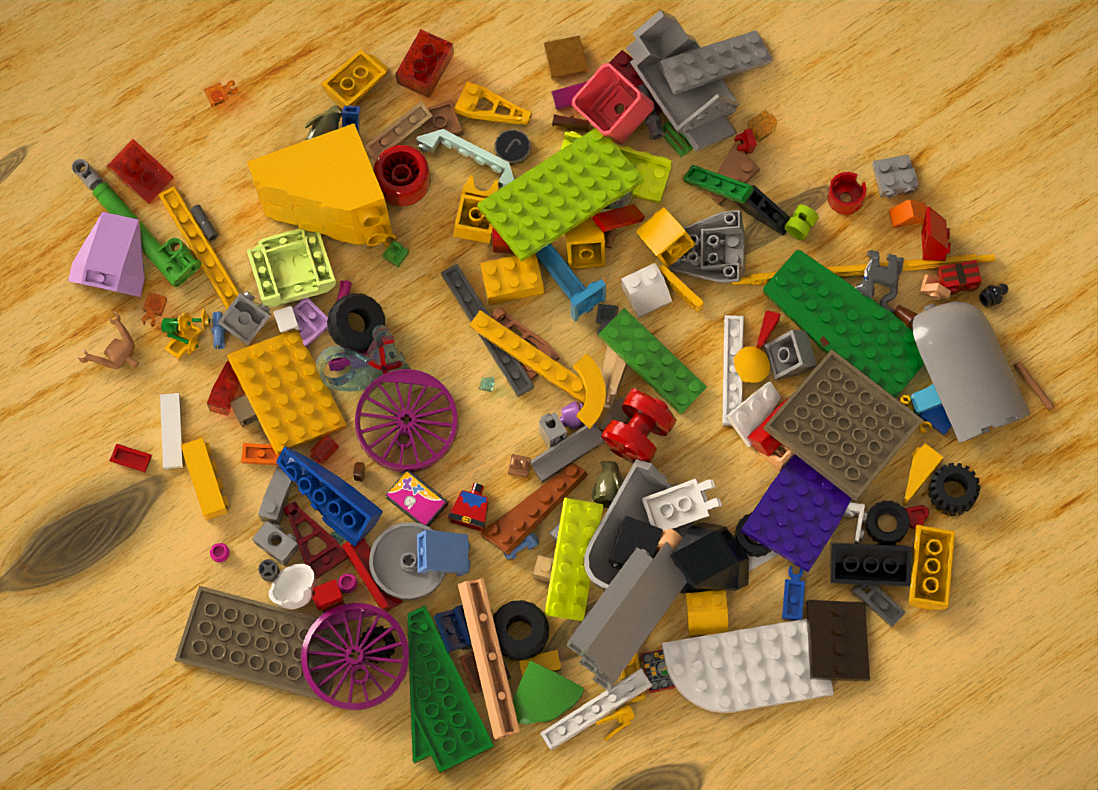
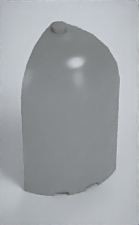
M959 301L938 306L932 303L924 307L925 311L914 317L912 325L914 339L959 443L989 432V427L993 426V429L1002 427L1031 415L991 324L981 310L970 303Z
M635 460L588 544L584 556L585 571L591 581L603 592L620 571L613 568L608 560L623 518L627 515L650 524L642 498L674 487L666 482L667 477L660 473L652 463ZM694 522L673 530L677 531L683 538Z

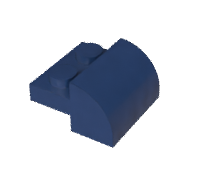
M463 605L456 606L449 611L437 613L434 616L447 653L472 648Z

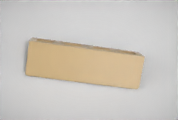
M421 101L368 142L364 149L376 161L383 151L398 144L433 115Z

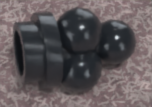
M1005 283L998 286H987L979 294L980 302L985 307L1000 304L1003 300L1002 295L1008 293V286Z

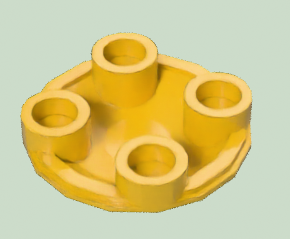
M753 346L744 347L734 356L735 370L740 376L741 381L756 383L764 380L769 374V359L759 348Z

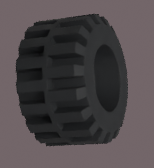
M949 463L948 466L945 464L941 469H938L933 475L928 488L930 490L928 495L932 497V505L936 504L938 511L940 509L944 510L943 514L945 515L947 512H950V516H955L956 513L962 515L964 511L968 512L980 494L979 478L974 477L976 474L974 470L970 472V467L966 465L964 468L962 463H958L957 466H954V463ZM948 481L958 482L963 486L965 495L959 498L951 497L945 492L943 484Z

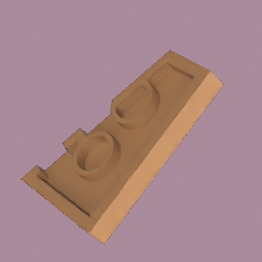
M734 143L717 173L746 183L760 171V168L743 151H737L738 146ZM706 191L718 205H721L728 199Z

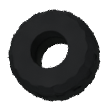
M352 293L340 298L330 309L327 320L328 332L334 342L345 350H365L376 344L373 339L374 335L383 334L386 325L385 314L380 304L372 297L362 293ZM349 313H356L362 317L365 323L363 332L355 331L350 327L348 323Z
M525 600L510 601L502 605L494 614L493 620L502 656L513 661H523L541 653L549 638V624L544 612L532 602L530 603ZM517 621L527 623L532 629L530 635L523 640L513 639L507 632L509 627Z

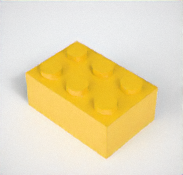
M536 253L522 262L515 255L480 263L489 306L544 294V286Z

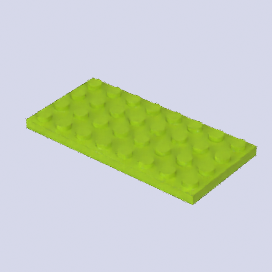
M594 128L477 203V208L522 262L644 183V178L612 140Z

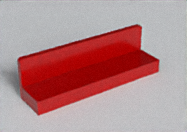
M364 538L356 547L352 544L350 545L348 541L342 545L343 551L379 608L388 612L403 603V600L391 597L383 592L374 581L369 565L371 549Z

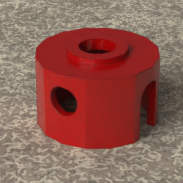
M841 172L831 180L827 199L830 207L837 213L843 215L853 214L863 206L867 188L865 182L862 183V186L857 182L858 174ZM844 193L849 194L851 200L843 202L840 196Z

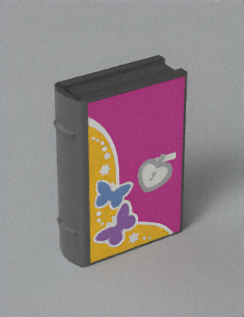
M406 470L385 494L387 500L413 521L428 527L449 504L448 500L410 470Z

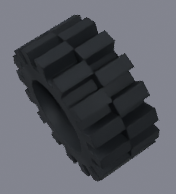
M376 626L364 648L388 628ZM370 627L367 628L366 632L362 633V637H360L359 647L362 641L364 640L366 634L368 633ZM392 632L383 638L385 646L395 644L396 642ZM396 648L369 655V657L390 659L391 655H394V649Z

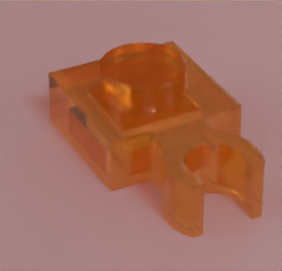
M234 80L227 82L225 86H222L221 82L204 89L211 107L228 101L227 95L238 93L237 87L230 89L231 86L235 85Z
M148 292L142 308L144 312H147L142 318L143 325L146 324L148 319H151V327L155 326L156 315L162 316L167 297Z

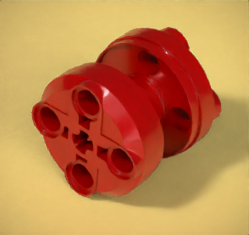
M632 388L621 405L624 413L631 419L627 425L620 421L612 420L604 429L601 438L617 456L625 458L632 463L636 459L650 463L655 456L657 448L647 436L650 432L660 436H667L677 419L664 402Z

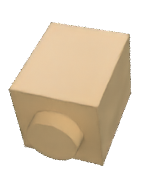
M538 555L533 579L550 584L554 559Z

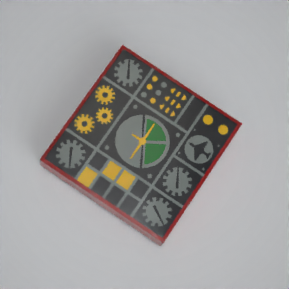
M662 649L641 654L645 675L652 684V687L649 688V693L676 688L667 672Z

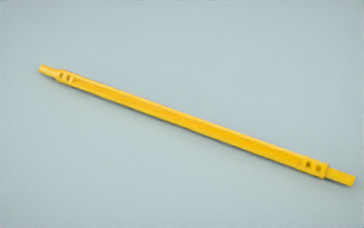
M995 254L946 256L945 261L904 260L901 272L937 269L940 266L977 260V263L994 262ZM880 262L879 265L887 267L888 262ZM868 264L826 268L839 277L864 275V270ZM777 272L750 274V276L742 277L740 282H732V285L767 284Z

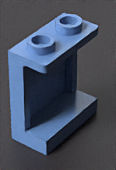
M424 530L417 534L418 573H427L429 571L456 573L460 577L469 573L470 561L468 551L470 543L468 541V534Z

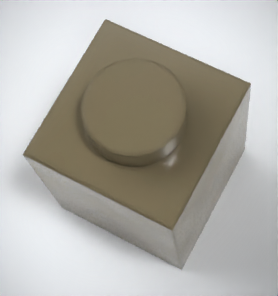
M246 395L237 396L230 402L242 428L259 420Z

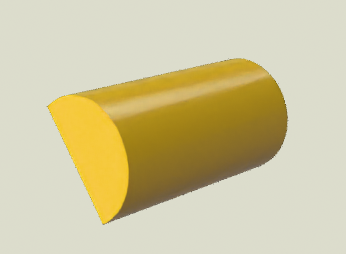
M916 525L908 602L911 606L927 610H943L949 607L955 531Z

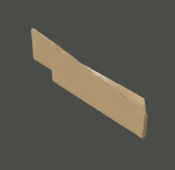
M608 345L602 376L606 389L604 407L611 409L614 405L627 363Z

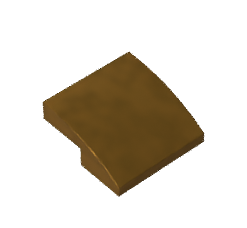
M580 35L544 42L551 78L588 71Z

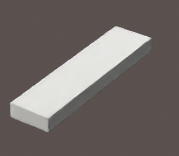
M180 394L160 395L163 468L164 470L183 468Z

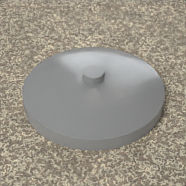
M415 522L399 523L383 531L375 540L369 557L370 571L378 587L389 596L401 600L420 599L435 591L444 580L447 572L429 571L427 573H418L417 534L424 530H432L428 526Z

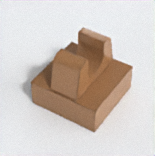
M512 454L508 475L527 478L531 458Z

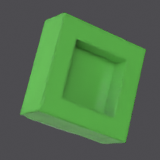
M392 241L384 252L383 258L399 267L409 254V250L400 243Z

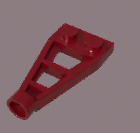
M296 501L288 504L283 509L289 518L304 564L311 567L316 579L348 559L339 543L301 510ZM303 522H307L313 529V532L306 537H302L298 530V525ZM318 537L326 543V548L318 554L312 555L308 548V542Z

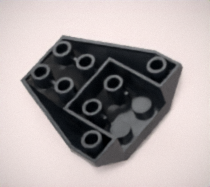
M704 522L693 525L670 555L675 566L680 569L686 581L693 588L737 591L746 587L749 583V557L726 526Z

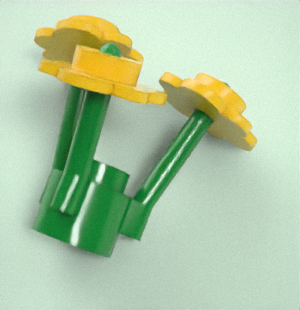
M205 309L202 310L201 318H192L191 315L182 313V316L178 318H164L161 330L163 333H167V337L188 344L186 351L188 355H191L199 347V336L194 334L190 340H187L175 333L182 331L183 335H187L192 328L193 322H202L203 331H206V326L210 325L211 319Z

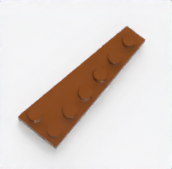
M571 463L504 516L489 525L481 533V536L509 555L588 476L586 470L575 463Z

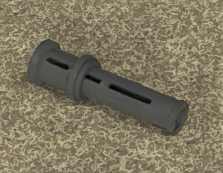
M639 85L638 88L652 100L646 85ZM655 106L645 119V125L649 128V138L651 140H657L665 136V131L662 130L660 124L661 117L657 115Z

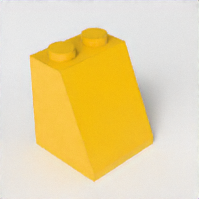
M664 207L656 211L651 219L642 223L638 230L635 231L667 268L695 245L684 228Z
M594 215L565 233L567 261L571 270L606 266L604 232L592 220Z

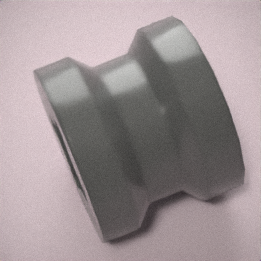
M270 559L262 561L258 568L259 574L266 582L275 581L278 577L277 574L280 573L276 562Z

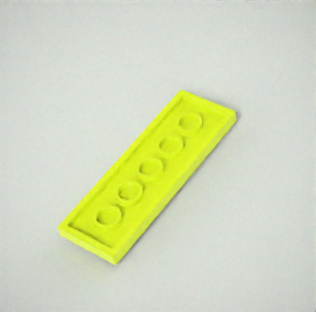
M564 498L545 615L578 621L584 620L591 581L585 571L584 556L588 544L601 522L603 504Z

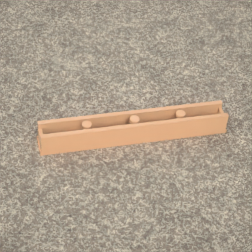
M484 578L459 583L458 587L494 740L513 736V734L519 733L520 730Z

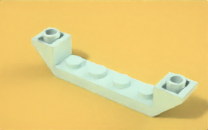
M444 129L418 136L416 139L418 148L423 152L428 153L429 151L434 153L441 141L445 147L457 149L458 153L465 157L470 156L474 158L478 164H486L496 173L500 174L502 172L503 174L498 181L500 189L514 180L509 162Z

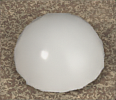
M294 564L277 574L278 577L269 590V598L279 607L292 610L299 609L310 602L312 595L315 594L313 588L317 586L316 576L310 566Z

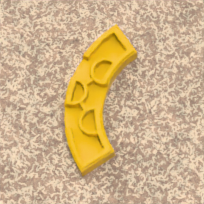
M586 353L573 366L586 387L585 402L576 417L591 429L603 410L606 389L599 367Z

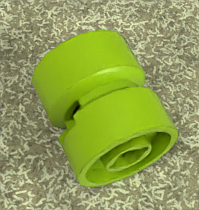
M802 204L798 205L793 213V217H790L786 223L785 230L794 238L805 240L811 231L810 228L814 227L819 216L810 207Z

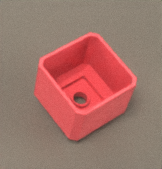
M606 63L595 72L574 96L572 106L604 136L609 137L616 144H623L653 111L654 102L623 73L610 63ZM624 105V111L617 114L618 106Z

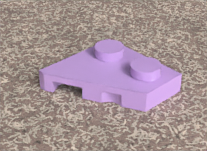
M309 298L303 299L293 308L305 347H308L328 329V317Z

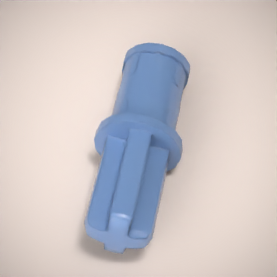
M220 311L212 314L213 328L211 333H213V348L217 349V345L218 349L225 348L224 333L226 329L218 324V321L223 316Z

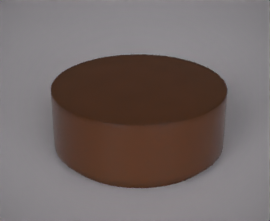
M356 462L354 465V480L363 481L365 464L364 462Z

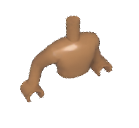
M114 311L113 313L117 318L114 320L108 318V320L117 327L125 342L115 338L104 351L108 359L88 354L83 349L82 352L86 356L84 358L77 356L81 363L91 361L111 369H119L126 362L133 368L138 367L139 362L131 357L135 349L134 341L121 323L120 315Z

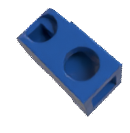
M344 106L342 111V128L355 124L359 136L361 107Z

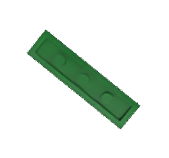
M693 164L683 177L685 183L742 204L746 202L754 190L751 185Z

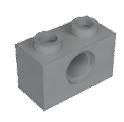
M266 521L252 540L255 545L285 566L299 549L296 538L289 533L285 535L281 532L283 529L275 522L271 524ZM277 538L282 539L279 545H272L273 540Z

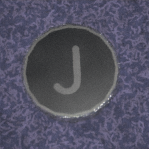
M508 129L501 132L494 143L496 156L509 162L510 165L523 163L531 152V142L528 136L517 129Z

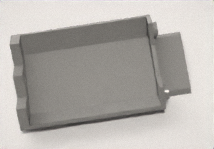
M667 541L654 559L651 558L647 551L640 550L639 548L635 549L566 644V646L582 657L579 663L595 674L592 680L607 691L614 685L687 583L685 576L675 566L674 561L670 557L673 549Z

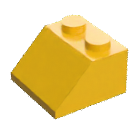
M725 590L686 593L685 604L689 637L728 632V609Z

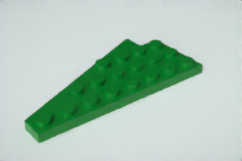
M424 605L407 614L412 760L416 764L432 756L441 774L494 748V745Z

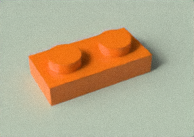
M243 443L241 462L242 464L279 466L276 461L281 453L276 455L271 444Z

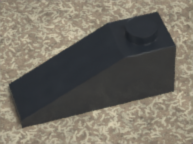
M752 185L754 190L744 204L734 201L750 216L782 236L786 234L785 225L790 217L755 185Z

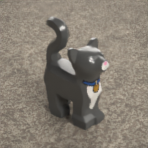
M870 250L867 252L870 260L864 270L863 281L856 285V290L872 299L875 293L874 284L890 288V293L882 297L880 305L893 313L894 309L888 307L887 303L895 299L898 294V281L903 269L904 258L887 254L888 266L884 267L879 265V252Z

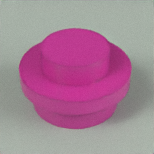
M217 543L210 549L211 558L218 563L226 561L230 555L229 548L223 543Z
M344 574L338 580V587L343 593H352L357 588V579L352 574Z

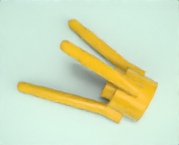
M629 704L622 705L613 711L614 715L596 722V725L613 719H617L618 723L622 722L620 726L604 737L605 741L613 737L624 727L631 725L630 721L635 719Z

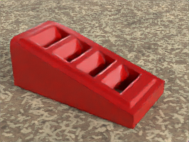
M768 310L765 312L756 348L762 350L777 326L781 314Z

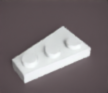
M771 382L764 384L726 415L747 447L752 445L747 437L772 413L781 398Z

